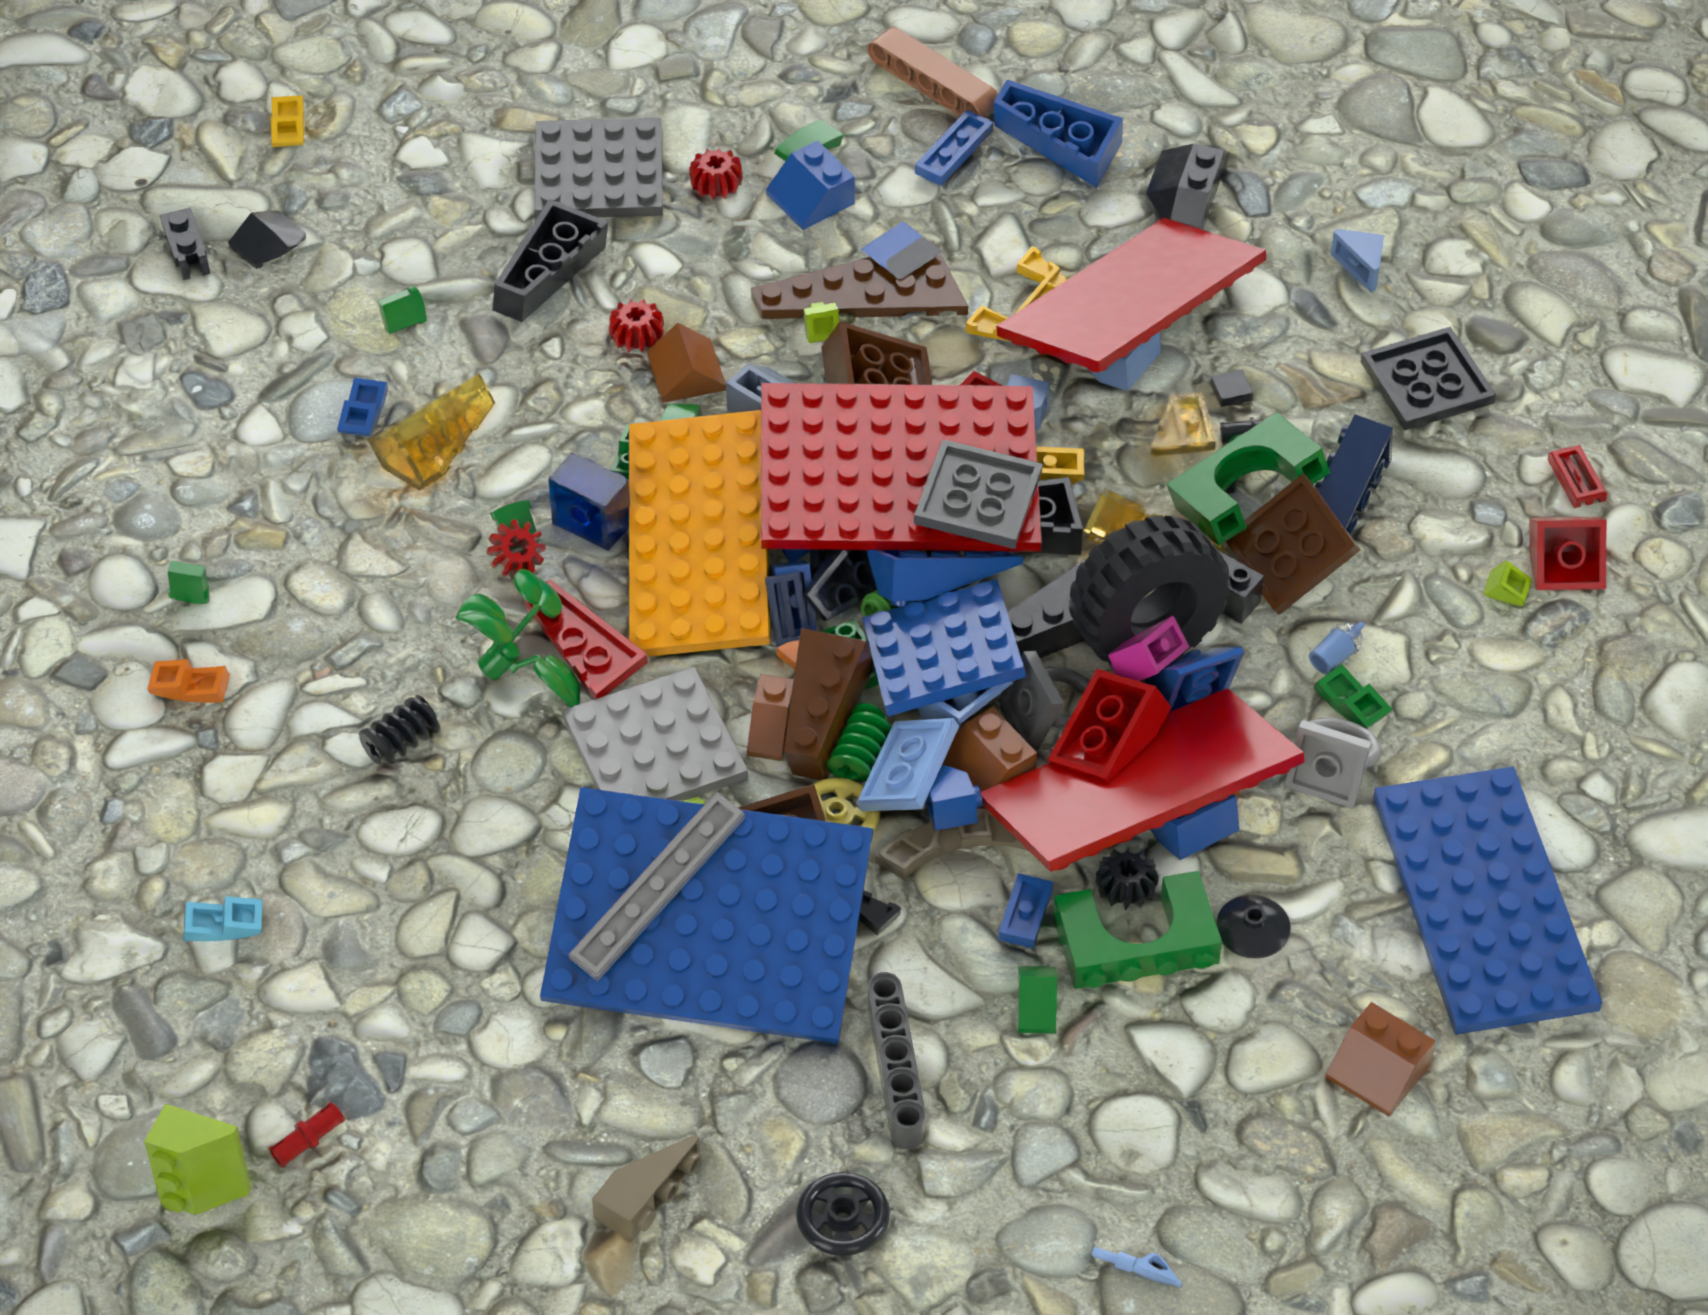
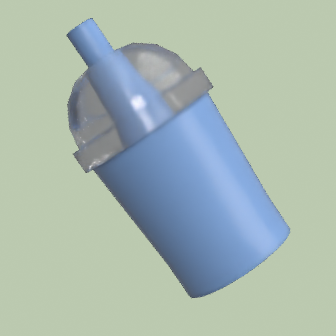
M1360 621L1355 625L1345 622L1332 627L1330 633L1309 653V660L1314 668L1327 675L1351 655H1355L1362 645L1363 636L1361 629L1365 627L1364 623Z

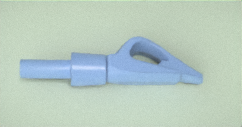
M1097 1247L1093 1249V1257L1114 1263L1117 1269L1131 1273L1134 1272L1142 1277L1167 1285L1172 1284L1178 1288L1182 1287V1282L1159 1254L1151 1253L1144 1258H1137L1122 1251L1119 1254H1115ZM1151 1264H1157L1162 1270L1155 1268Z

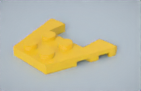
M1031 246L1018 261L1016 272L1040 284L1016 313L1068 280L1059 273L1060 268L1052 261L1048 263L1041 257V251L1034 246ZM981 305L966 322L965 332L972 335L1009 341L997 336L996 325L1008 317Z

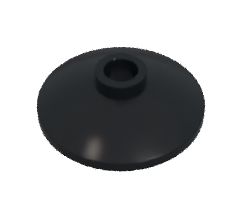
M1244 895L1230 900L1221 908L1216 921L1223 945L1233 953L1246 958H1265L1277 953L1287 943L1291 930L1290 920L1285 910L1275 901L1258 895Z

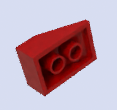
M1096 669L1047 760L1051 764L1109 782L1156 737L1171 706L1156 686Z

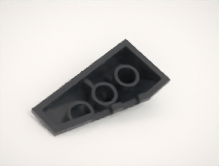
M828 549L803 595L823 621L834 618L863 600L867 594L877 590L867 550Z

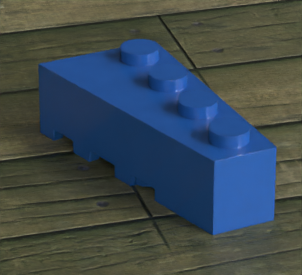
M1007 79L994 101L995 127L1096 188L1122 144L1123 118Z

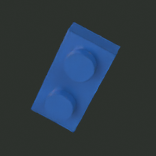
M1018 873L999 929L998 940L1034 949L1053 892L1054 882Z

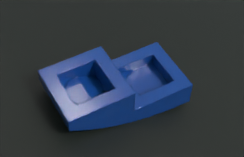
M354 378L349 400H344L337 428L339 433L372 436L388 392L387 382Z

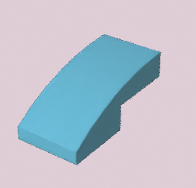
M225 896L223 905L186 902L183 941H224L261 934L262 899Z

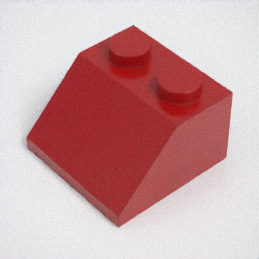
M1600 517L1529 518V553L1536 590L1606 589L1607 520Z

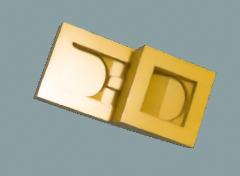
M303 95L271 97L272 147L304 145Z

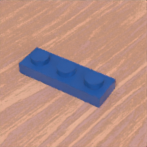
M966 110L915 164V174L942 186L993 132V122Z

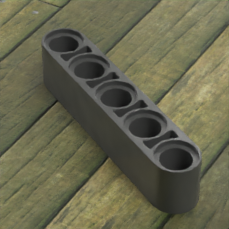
M880 972L872 976L868 982V1014L891 1139L897 1147L913 1149L922 1144L925 1138L924 1101L901 981L895 974ZM896 1058V1059H901V1060H900V1061H893V1060H891V1059ZM902 1090V1091H907V1092H906V1093H898V1092H896V1091ZM904 1123H912V1124H914V1125L905 1126V1125H902V1124H904Z

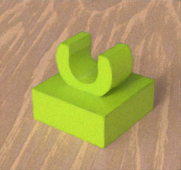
M823 302L809 304L810 308L803 309L806 338L809 343L824 341L839 323L838 307L836 303L824 305Z

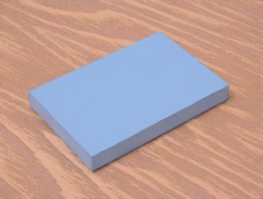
M955 719L894 721L856 802L860 810L865 812L922 809L959 728Z

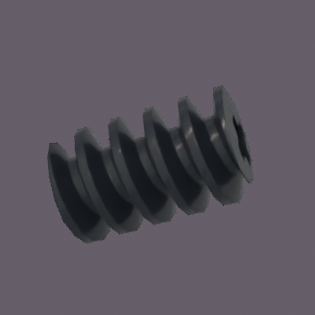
M415 695V698L410 697L406 699L404 705L394 707L393 713H385L381 721H373L370 729L363 728L360 730L359 739L367 755L376 764H381L382 758L389 764H393L396 760L393 754L394 750L400 756H405L407 750L404 743L415 749L418 747L416 735L423 741H427L430 737L427 728L434 733H439L441 728L437 716L429 703L422 696Z

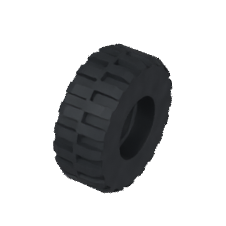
M1156 515L1145 517V520H1134L1125 524L1124 528L1117 532L1114 530L1108 534L1099 546L1095 545L1088 553L1089 557L1078 567L1076 580L1072 581L1070 588V615L1073 618V624L1095 654L1111 666L1112 663L1108 655L1123 642L1171 616H1174L1189 645L1187 650L1191 647L1195 648L1203 641L1202 638L1207 632H1211L1216 626L1219 615L1223 614L1226 608V597L1230 593L1229 568L1223 556L1197 525L1191 521L1165 515L1164 518ZM1184 652L1181 655H1179L1176 659L1182 657L1184 655Z

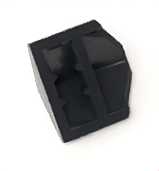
M279 210L251 212L228 241V245L255 269L263 267V263L281 257L297 247L301 240L304 241L306 239V232Z

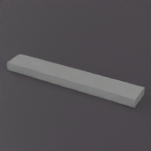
M716 792L568 954L569 959L598 982L743 822L745 813Z

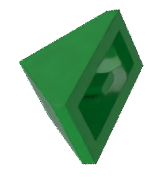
M1018 966V1033L1056 1034L1058 979L1056 967Z

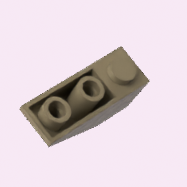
M694 1134L615 1170L592 1198L594 1219L630 1241H633L640 1231L645 1232L648 1230L661 1205L664 1202L669 1203L676 1195L679 1183L686 1175H692L698 1168L702 1158L700 1155L699 1137Z

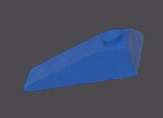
M867 550L878 594L891 600V605L906 606L912 603V601L927 600L1023 564V557L1010 551H963V556H959L957 551L932 550L931 555H927L926 552L913 550Z

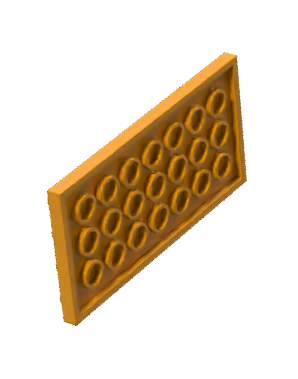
M761 410L629 424V641L644 651L647 657L771 644L770 609L764 577L769 576L768 549H761Z

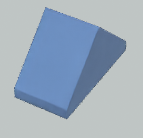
M1344 229L1335 230L1333 232L1331 255L1371 293L1376 290L1384 235Z

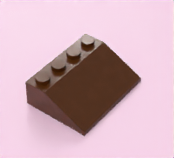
M841 321L821 346L826 384L932 385L927 347Z

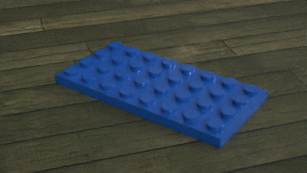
M1514 766L1383 786L1374 789L1373 798L1455 1035L1600 1011L1602 1001Z

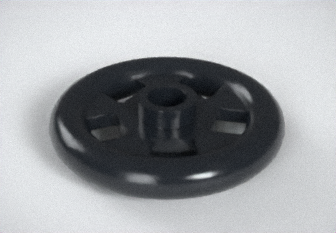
M835 1172L819 1177L806 1187L797 1204L796 1220L803 1237L813 1247L831 1255L849 1256L870 1249L883 1237L889 1225L890 1207L884 1192L872 1180L856 1173ZM835 1188H852V1196L848 1194H838L835 1196ZM816 1200L827 1203L823 1214L812 1212ZM870 1200L873 1204L874 1212L864 1215L860 1203ZM840 1213H846L849 1215V1217L840 1218L837 1217V1215ZM824 1225H827L837 1233L833 1238H830L819 1230ZM862 1225L866 1232L859 1237L853 1238L848 1233Z

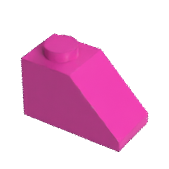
M1171 616L1123 642L1108 657L1117 675L1140 681L1158 674L1187 650L1189 645L1174 616Z

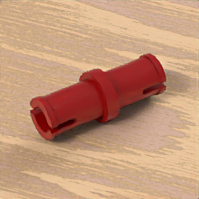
M330 1101L327 1106L307 1121L300 1120L294 1125L295 1130L275 1145L270 1146L268 1151L275 1162L284 1168L286 1164L306 1149L310 1148L313 1150L318 1146V1140L339 1124L344 1123L345 1118L337 1106Z

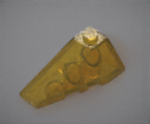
M479 373L367 438V441L384 470L420 491L446 475L454 457L462 452L466 446L464 443L470 434L478 429L496 402Z

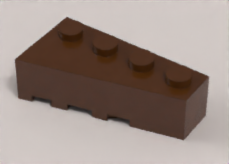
M801 628L784 753L793 775L815 780L827 779L830 772L826 767L827 761L831 758V753L836 747L837 740L841 737L842 730L846 726L853 708L858 705L874 667L867 641Z

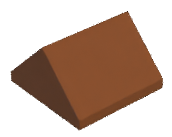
M677 323L647 351V358L662 403L726 391V383L710 338Z

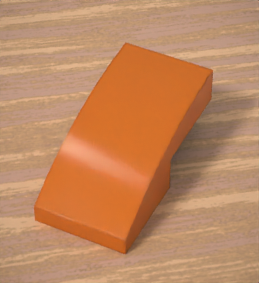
M188 659L155 661L147 690L150 694L174 700L220 703L224 700L230 673L226 666L192 668Z

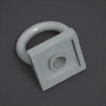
M1339 718L1302 720L1296 734L1295 745L1304 752L1305 763L1291 768L1287 773L1284 787L1353 809L1357 803L1364 771L1379 760L1381 745L1373 733L1361 725Z

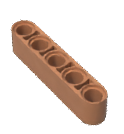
M890 27L867 45V52L874 63L961 117L966 110L984 118L994 112V101L998 96V92L992 86L900 29Z

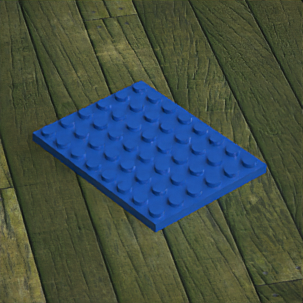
M580 787L540 992L541 1001L839 1044L873 828L741 810L745 813L743 822L597 982L570 960L568 954L705 804Z

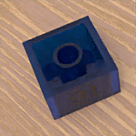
M571 452L548 478L552 524L609 551L629 528V479L618 472H612L597 465L591 459L583 458Z

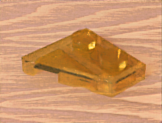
M1203 392L1170 395L1166 404L1165 414L1162 415L1155 440H1152L1151 457L1215 450L1216 439Z

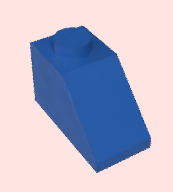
M798 561L771 565L772 576L799 571L803 594L805 593L811 582L810 564L808 562ZM792 580L787 581L795 635L798 636L801 632V625ZM775 583L774 590L782 637H788L780 584ZM804 598L809 630L817 631L815 610Z
M942 765L924 804L934 829L937 831L978 823L977 808L982 807V797L978 785H972L967 772Z

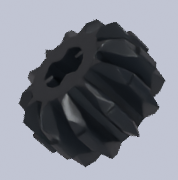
M1129 846L1124 853L1113 849L1110 857L1103 856L1095 878V882L1099 886L1100 898H1109L1111 907L1117 903H1122L1125 911L1132 903L1141 909L1144 900H1152L1158 885L1159 875L1157 874L1158 871L1155 870L1154 859H1145L1143 850L1137 854L1132 853Z

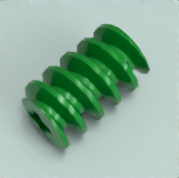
M862 703L853 708L852 714L842 730L841 737L837 740L836 747L831 753V758L827 761L826 767L835 776L856 782L867 781L891 730V726L886 721L884 713L878 707Z

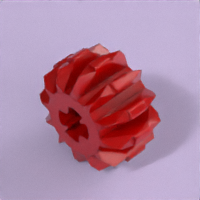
M720 147L716 151L706 148L704 154L697 153L689 167L690 183L693 190H697L700 197L710 195L712 200L716 196L726 199L728 193L736 194L738 186H741L743 181L740 158L734 157L732 150L722 152Z
M630 298L628 304L618 303L616 310L611 311L609 335L615 341L617 348L626 346L628 353L633 349H639L643 353L645 347L651 348L664 334V317L662 312L658 311L656 303L647 304L644 298L640 302H634Z
M516 519L510 522L509 528L501 523L497 527L498 534L492 533L488 538L493 546L488 547L486 553L490 556H497L491 562V566L493 568L498 567L500 564L504 566L501 571V575L504 577L511 570H513L514 575L521 569L529 570L534 574L536 571L534 565H541L544 561V558L539 553L545 551L546 544L536 543L542 536L541 531H536L533 534L529 533L528 531L531 528L530 522H526L522 529H520ZM520 545L523 549L521 553H512L510 551L511 546L517 547Z

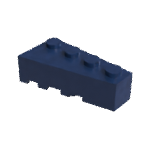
M1354 414L1349 426L1345 424L1342 427L1338 438L1340 446L1336 453H1330L1326 461L1330 474L1325 476L1323 481L1319 480L1315 484L1316 489L1350 536L1358 521V515L1355 514L1356 511H1365L1369 503L1371 488L1377 489L1382 478L1380 475L1383 467L1388 469L1392 461L1393 427Z

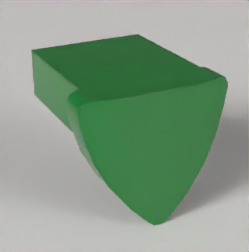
M414 285L377 301L385 330L389 334L416 323L422 324L427 321L423 298Z
M529 500L514 502L490 513L497 527L503 523L509 528L510 522L516 519L520 529H522L526 522H530L531 528L528 532L533 534L537 531L529 510L532 508ZM520 545L517 546V547L511 546L510 551H513V550H516V549H519V548H522V547H521Z
M171 561L168 568V597L189 603H209L210 590L206 576V567Z

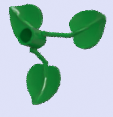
M521 569L514 575L516 589L525 600L533 604V607L513 632L510 629L509 623L505 621L503 610L489 597L483 594H474L462 603L457 612L456 619L472 625L494 641L492 646L478 659L480 670L488 678L498 680L508 669L515 673L519 668L533 664V668L539 678L569 707L580 704L581 692L578 678L563 661L553 655H547L544 659L540 655H535L517 662L519 649L513 641L539 609L550 618L557 617L562 610L561 599L551 585L526 569Z

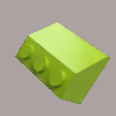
M165 1103L144 1141L160 1203L173 1212L185 1211L197 1215L248 1195L251 1185L238 1127Z

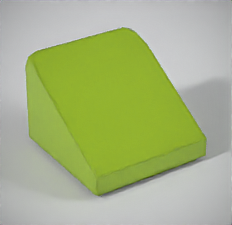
M1505 560L1490 571L1483 595L1522 606L1525 604L1532 578Z

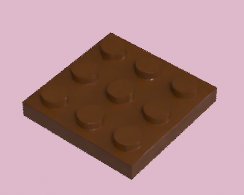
M1304 473L1244 520L1247 528L1226 541L1240 563L1264 576L1262 595L1278 615L1361 551L1311 480Z

